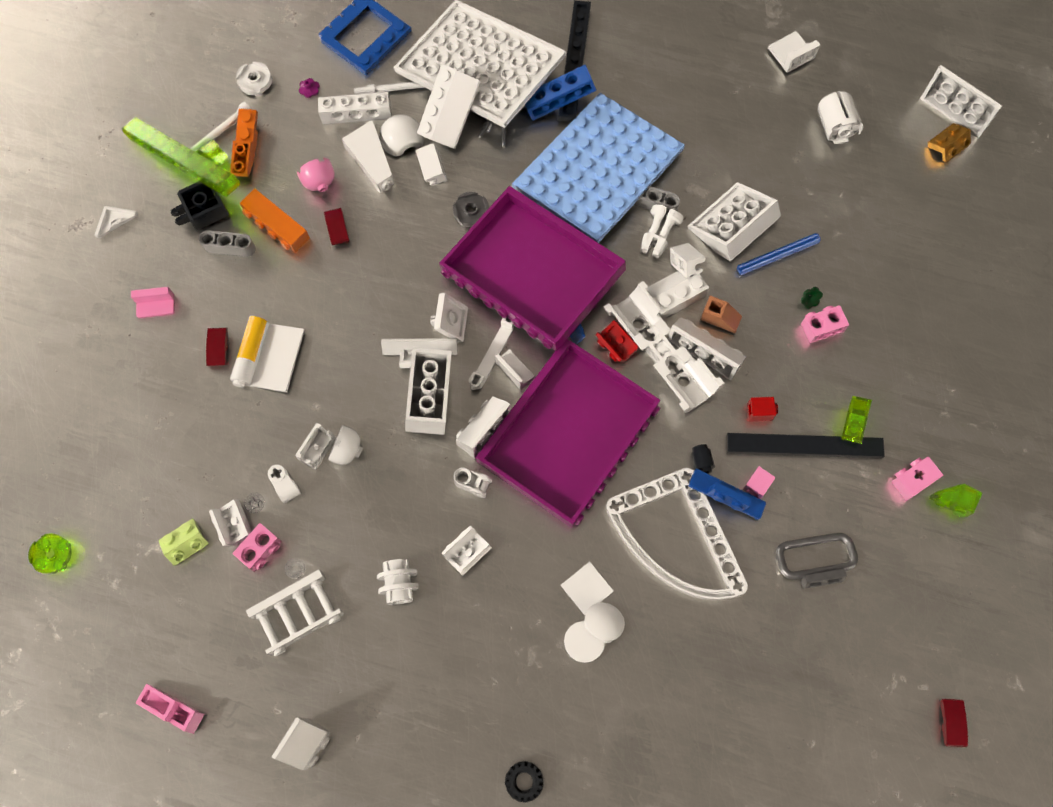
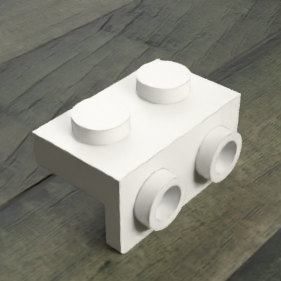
M239 499L232 500L220 509L209 511L223 546H236L244 541L252 532Z
M469 526L446 547L442 554L463 576L491 549V546L472 526Z

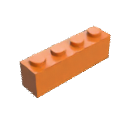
M255 188L240 202L243 208L242 213L248 219L253 218L255 224L260 229L265 228L271 238L281 241L280 244L286 250L290 249L296 253L310 239L306 229Z

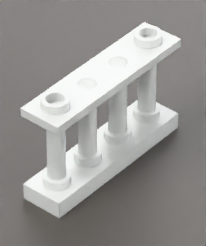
M321 570L311 573L246 610L249 618L260 620L272 645V647L265 650L268 655L278 656L286 651L285 648L328 623L333 625L341 620L340 617L344 615V612L341 609L334 611L322 587V582L326 580V577ZM310 588L315 590L327 613L325 617L316 621L303 596L304 592ZM292 598L297 600L309 626L300 631L297 630L286 608V602ZM273 609L279 611L291 635L281 642L267 617L268 612Z

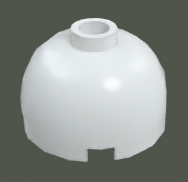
M342 425L328 460L335 464L346 465L352 462L355 457L359 458L363 449L360 446L361 439L359 434L354 429Z

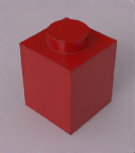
M753 397L747 403L749 422L772 421L778 414V404L775 403L774 397Z

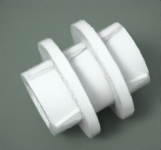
M408 559L386 561L383 563V572L377 574V580L385 582V586L379 588L378 593L386 595L388 605L412 602V592L419 589L418 583H411V577L418 575L416 569H410Z

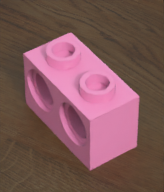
M839 305L836 307L828 306L818 313L815 311L805 315L801 325L809 343H813L845 332L849 323ZM829 318H834L836 322H832ZM812 323L817 324L819 328H815Z
M259 523L232 554L255 572L265 565L266 559L270 554H274L279 549V544L282 541ZM269 537V543L262 545L263 538ZM255 552V558L252 561H248L249 554Z

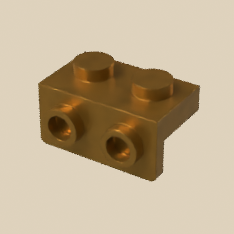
M953 123L928 141V148L942 153L943 161L948 162L971 144V130Z

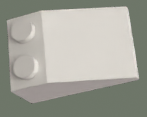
M297 717L272 755V758L295 768L308 770L317 762L318 757L316 755L319 750L327 746L330 741L328 736L331 732L312 719Z

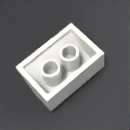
M677 271L649 286L647 292L661 308L659 315L664 320L705 298L709 286L700 273L686 278Z
M496 397L486 400L481 406L482 410L477 415L474 414L468 422L469 425L465 429L462 428L456 435L457 445L475 459L511 411L508 402Z

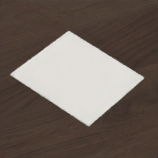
M590 562L560 585L584 615H586L587 610L592 605L602 602L614 592Z

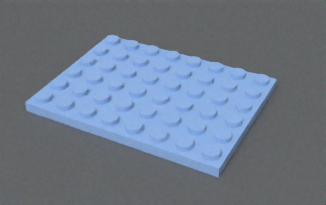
M599 93L576 119L512 183V188L599 243L637 202L639 196L644 191H647V187L651 186L684 150L685 144L604 94Z

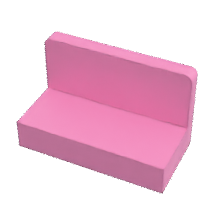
M169 287L131 291V298L136 303V316L138 318L173 315L175 313L174 293Z

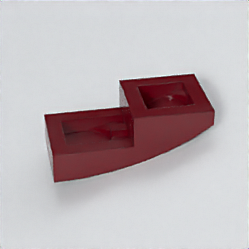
M342 208L325 211L324 216L331 245L348 242L349 236Z
M208 328L206 366L227 365V328Z
M942 699L940 706L944 723L941 725L945 746L967 747L968 728L964 700Z

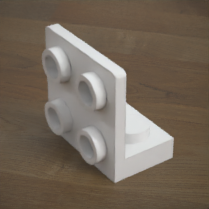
M795 31L770 44L768 49L788 73L814 59L820 44L817 40L806 43L798 32Z

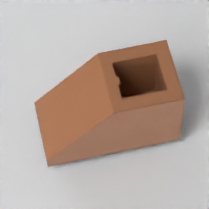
M709 296L700 320L736 333L742 316L728 302Z

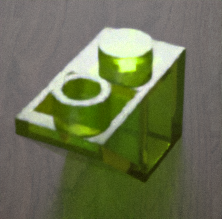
M852 396L842 434L843 440L862 444L870 413L871 399Z
M960 484L939 490L932 494L929 499L935 501L934 503L939 507L952 510L959 517H968L974 514L982 492L966 484Z

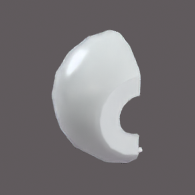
M405 114L388 118L380 129L379 140L382 148L387 153L397 157L410 147L419 148L423 146L424 136L417 134L420 124L416 119Z

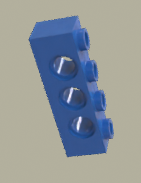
M586 64L539 87L525 104L532 121L597 91Z

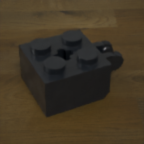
M210 177L179 190L177 195L182 204L176 206L170 212L172 216L177 217L175 219L176 225L191 222L196 231L230 216Z

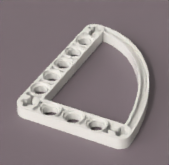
M683 468L614 496L607 501L606 511L624 543L651 573L667 585L682 593L706 600L731 599L741 596L746 592L747 582L706 495L699 492L700 499L693 500L690 498L689 493L695 489L691 487L686 489L689 484L682 477L684 473L692 477L694 472L692 469ZM671 480L674 483V488L671 490L666 489L663 482ZM653 487L656 490V495L654 497L647 496L646 488ZM682 490L728 589H705L693 586L671 575L642 549L629 532L620 515ZM631 494L636 495L638 503L630 504L627 497ZM621 498H624V504L618 507V511L610 509L612 502L620 504L622 503ZM698 509H707L708 517L701 518L698 515ZM708 526H714L717 529L715 536L707 534L706 528ZM717 544H722L725 547L726 551L724 554L716 553L715 546ZM725 563L733 564V573L725 572L723 568ZM736 573H737L738 576H739V577H736V578H735L736 582H737L738 584H740V583L742 584V587L740 588V591H741V592H739L738 589H735V590H734V589H733V586L735 585L734 580L731 579V580L729 581V579H728L729 577L734 576Z

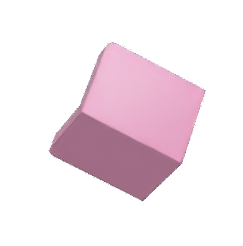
M759 466L743 490L761 499L775 477Z

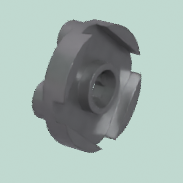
M476 192L461 194L453 205L454 217L462 227H472L489 209L487 199ZM470 206H472L473 209L476 208V210H474V212H468V211H467V210H469V207H470Z

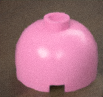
M323 158L324 161L321 162L318 159H314L300 167L301 172L297 171V175L305 188L324 192L329 188L328 186L334 180L335 174L329 159Z

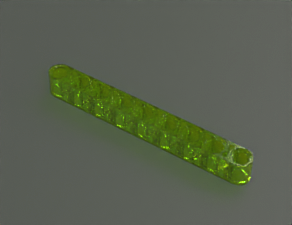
M136 117L122 128L123 133L130 140L225 197H228L240 186V181L229 171Z

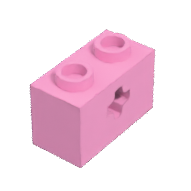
M929 456L923 460L919 457L910 464L912 468L908 471L903 468L895 474L897 478L892 481V484L906 501L944 476Z

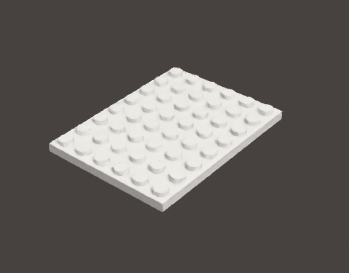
M455 0L394 66V70L396 73L431 91L441 65L448 66L480 80L481 82L470 111L505 128L566 57V51L463 2Z

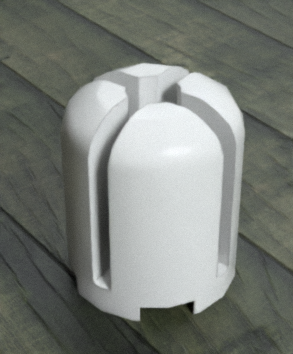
M846 91L833 92L820 101L818 114L828 141L831 140L834 144L845 143L849 141V137L857 132L859 135L863 131L861 118L853 97Z

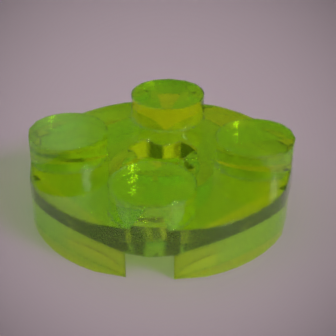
M49 533L42 535V538L37 542H33L28 552V560L36 571L43 574H55L67 568L72 553L71 544L68 540L60 535ZM53 549L54 555L49 559L46 556V552H50Z

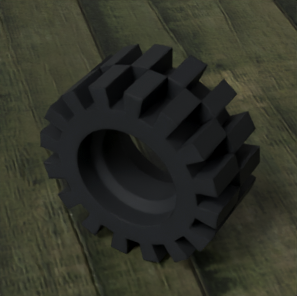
M527 761L518 762L506 774V790L513 799L526 803L533 801L540 795L544 781L540 769L535 764ZM521 773H528L533 779L532 787L526 791L520 790L516 785V778Z

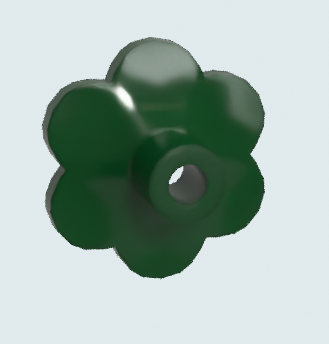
M818 287L807 289L803 293L801 303L807 309L818 306L823 293L819 291Z

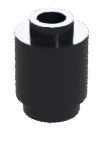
M707 444L693 447L691 455L695 469H699L707 474L711 473L715 465L710 448H708Z

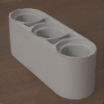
M648 186L647 191H644L639 196L634 205L651 210L653 205H663L667 208L666 215H668L670 209L678 211L680 198L675 193Z
M208 230L202 232L199 236L201 245L208 253L248 257L253 255L256 250L253 241L247 234Z

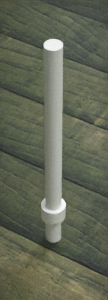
M415 82L378 86L370 84L367 87L354 88V93H380L425 87Z

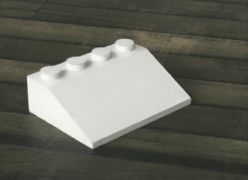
M942 65L938 67L920 98L958 125L970 129L971 134L977 138L991 124L1002 107L1001 104Z
M737 182L688 225V229L716 254L732 261L781 217L778 200Z

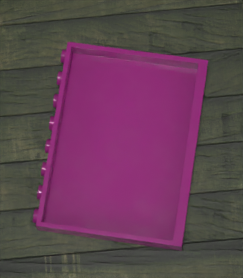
M508 186L439 263L441 274L445 278H451L458 287L467 289L474 298L483 300V303L491 309L493 307L501 317L509 318L517 328L521 329L522 327L530 337L539 339L546 348H552L556 352L626 270V260L511 186Z
M567 339L558 351L553 353L478 453L476 462L570 528L575 524L578 526L584 518L582 513L586 508L589 510L594 504V496L597 492L601 494L607 484L604 483L606 479L614 476L617 471L616 465L619 461L623 463L629 453L626 452L630 446L634 447L638 442L639 437L637 436L640 431L645 432L650 424L648 422L650 417H655L661 409L659 407L661 400Z

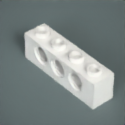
M388 92L318 97V112L322 124L385 120L392 117Z

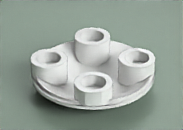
M596 603L587 610L584 627L595 638L605 643H610L623 633L625 621L623 615L615 606L608 603Z

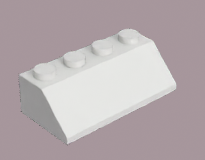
M441 65L417 134L455 149L481 81L453 68Z
M682 317L673 324L667 339L677 348L683 345L694 359L697 360L700 357L707 367L730 381L746 358L740 350L732 349L725 341L714 338L707 330L696 327L692 321Z

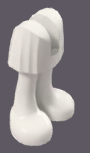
M653 205L651 214L654 216L649 232L643 236L641 253L648 254L652 247L651 245L655 247L652 257L658 259L668 246L666 240L672 226L683 222L684 217L682 214L674 209H670L665 224L658 236L657 232L662 219L667 213V208L663 205Z

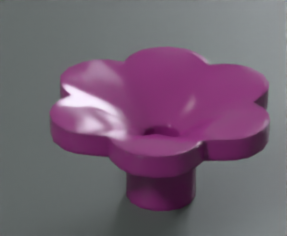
M312 78L300 82L298 91L306 98H311L312 95L315 96L319 93L320 85Z

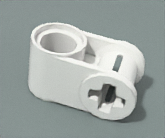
M273 465L269 468L268 477L284 504L301 494L300 489L286 469L281 465ZM280 472L281 477L277 478L276 473Z
M459 468L455 471L454 482L458 488L478 497L486 498L485 492L489 483H492V478L467 468ZM464 474L468 477V480L460 482L457 478Z

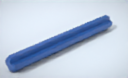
M814 233L739 264L737 271L740 275H744L816 245L821 241L818 233Z

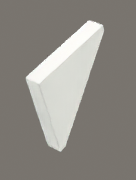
M104 206L95 236L101 238L138 216L137 211Z

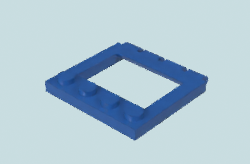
M354 0L352 5L349 4L340 13L341 16L338 15L329 23L330 27L326 26L318 35L324 45L364 75H367L412 30L409 25L376 1ZM367 8L388 23L390 27L362 54L357 56L334 38Z

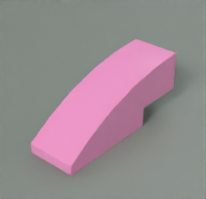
M146 684L136 701V704L160 719L170 722L181 730L192 734L195 733L205 715L149 684Z

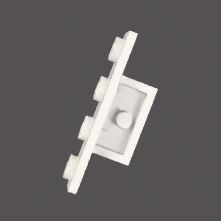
M457 339L381 340L383 355H400V368L411 367L412 348L451 351V355L458 354Z

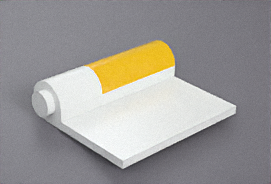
M250 316L230 378L233 385L244 388L245 385L287 393L305 330L269 324L263 318Z

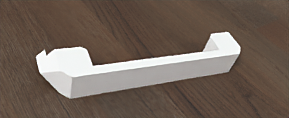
M502 318L501 327L477 371L472 373L469 379L472 390L483 387L496 363L495 356L501 354L514 330L515 325L509 318Z

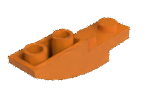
M238 110L236 140H233L230 176L249 177L258 139V131L256 129L257 110Z

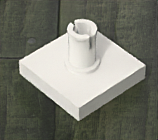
M446 293L439 294L436 315L431 316V319H433L430 320L431 325L436 331L445 336L457 339V342H464L468 307Z

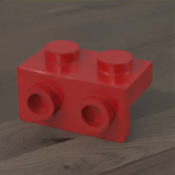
M613 320L601 333L597 332L595 334L598 338L597 342L604 349L607 348L611 352L609 355L615 362L625 363L640 349L616 320Z

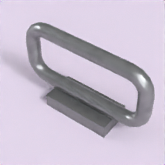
M832 533L781 543L776 549V559L781 573L789 579H802L803 589L841 583L847 577L846 571L853 569L858 562V554L854 542L844 533ZM843 541L850 556V560L847 563L801 571H790L786 565L784 551L803 546Z

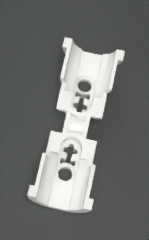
M642 281L628 298L617 305L611 306L607 304L604 306V309L609 316L616 317L642 351L646 349L647 353L656 363L653 366L681 401L679 406L685 413L689 412L712 397L724 385V381L720 376L716 378L700 357L695 361L683 345L675 350L665 337L670 333L671 329L659 315L661 308L647 292L648 286ZM636 320H640L643 322L644 326L642 328H636L633 325V322ZM647 335L649 337L653 336V340H646ZM669 364L672 366L676 365L675 371L673 369H668ZM686 378L689 381V385L681 386L678 380Z

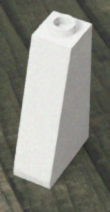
M371 120L342 138L345 149L378 192L381 193L384 190L390 189L394 184V180L374 123Z

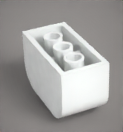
M412 348L405 432L445 434L451 351Z

